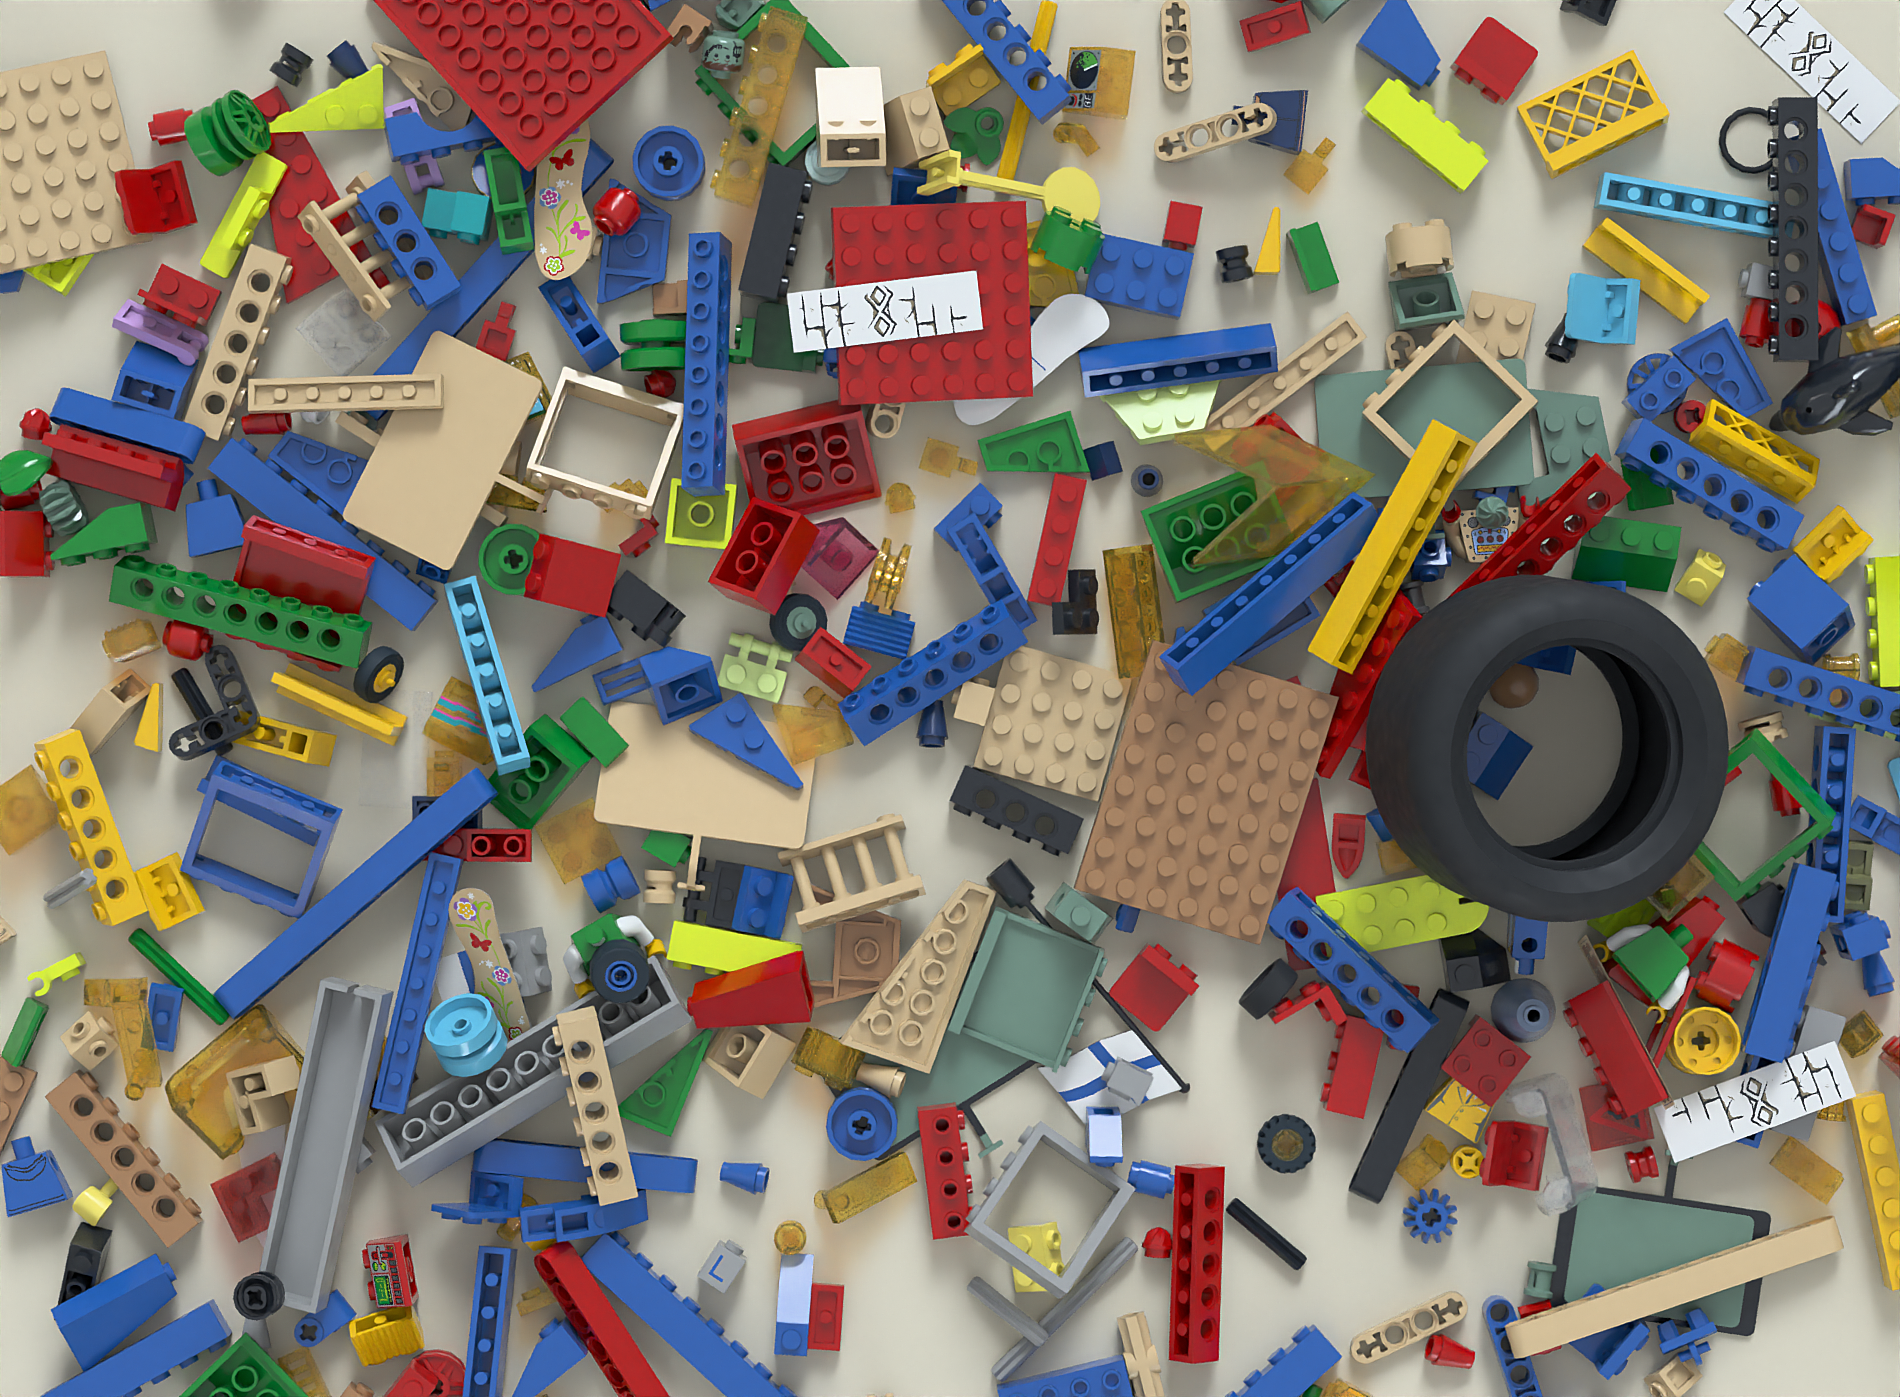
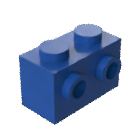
M979 483L934 528V531L957 552L958 549L946 529L972 513L976 514L982 526L985 525L989 529L1003 516L999 512L1003 505Z
M1855 911L1844 915V923L1829 927L1841 958L1855 961L1890 948L1887 939H1890L1891 935L1884 920L1880 921L1879 917L1869 915L1867 912Z

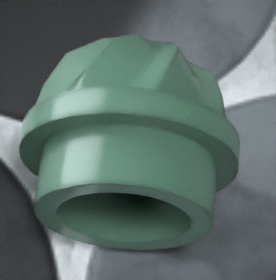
M1498 497L1484 498L1477 505L1476 518L1480 525L1487 529L1499 528L1508 519V507Z

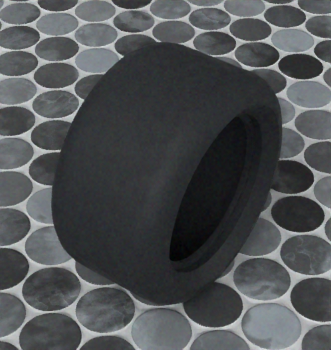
M1517 575L1482 582L1456 593L1426 613L1406 633L1385 664L1376 684L1366 726L1365 752L1368 778L1377 809L1398 846L1426 875L1450 891L1508 914L1544 922H1574L1614 914L1635 905L1669 882L1685 866L1707 834L1718 810L1728 769L1729 740L1724 704L1717 682L1707 662L1690 638L1666 615L1633 595L1607 586L1545 575ZM1569 645L1594 663L1613 691L1622 723V750L1619 766L1612 785L1603 801L1575 829L1549 842L1530 846H1512L1489 825L1472 793L1467 768V745L1470 729L1477 709L1487 691L1506 670L1518 661L1538 651Z

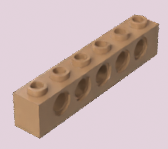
M81 1069L74 1072L49 1092L45 1098L162 1242L169 1248L203 1220L199 1215L202 1213L200 1207L192 1198L186 1199L179 1191L181 1185L170 1172L165 1174L158 1164L161 1161L157 1154L150 1147L145 1149L138 1141L140 1134L131 1123L127 1122L125 1124L117 1115L120 1110L113 1100L109 1097L103 1098L97 1090L99 1084L89 1072L83 1073ZM82 1097L88 1098L93 1104V1110L89 1115L83 1114L78 1108V1102ZM101 1123H108L112 1126L114 1131L112 1139L106 1140L100 1136L99 1126ZM122 1148H128L133 1152L134 1161L131 1165L121 1162L119 1152ZM147 1173L154 1178L155 1185L152 1190H146L140 1185L139 1179L141 1174ZM167 1198L173 1201L175 1204L173 1215H166L161 1211L160 1202L162 1199Z

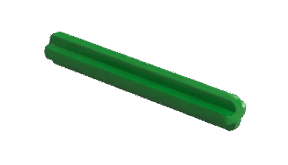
M142 928L136 929L129 936L128 941L175 986L183 988L184 994L217 1025H223L230 1018V1015L219 1001Z

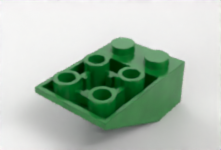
M139 502L105 510L50 555L51 560L60 561L61 566L67 565L69 567L87 563L86 557L93 556V559L99 560L119 557L118 551L125 550L126 553L131 552V554L150 551V544L158 543L151 505Z

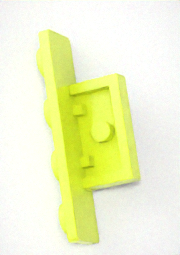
M266 152L256 155L200 260L202 266L222 278L228 279L242 252L251 242L259 220L268 210L269 202L287 170L285 163Z

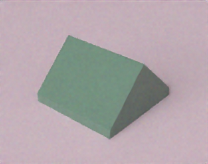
M1452 272L1388 282L1395 332L1438 326L1443 322L1450 324L1453 320L1460 322L1465 319Z

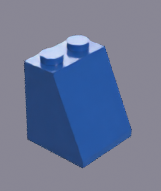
M1793 554L1788 560L1782 559L1773 568V574L1765 582L1760 581L1755 584L1750 590L1747 600L1751 610L1801 662L1813 666L1856 624L1849 604Z

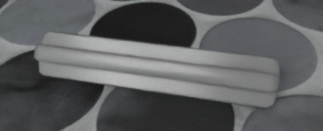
M86 868L45 893L43 900L48 902V908L54 909L96 884L97 877L93 875L92 869Z
M976 1276L968 1284L967 1290L1036 1346L1041 1347L1048 1340L1049 1332L983 1279Z

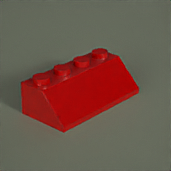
M1608 980L1563 1003L1565 1010L1562 1011L1564 1018L1571 1028H1576L1580 1039H1578L1579 1047L1586 1057L1590 1056L1596 1067L1593 1068L1594 1076L1601 1086L1605 1085L1611 1097L1608 1098V1102L1616 1115L1620 1114L1625 1119L1668 1098L1658 1075Z

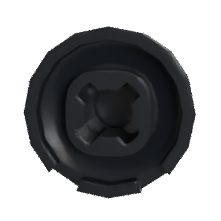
M259 1271L252 1273L239 1281L234 1289L233 1301L235 1308L242 1316L249 1320L258 1321L265 1319L280 1310L285 1300V1289L280 1279L271 1272Z

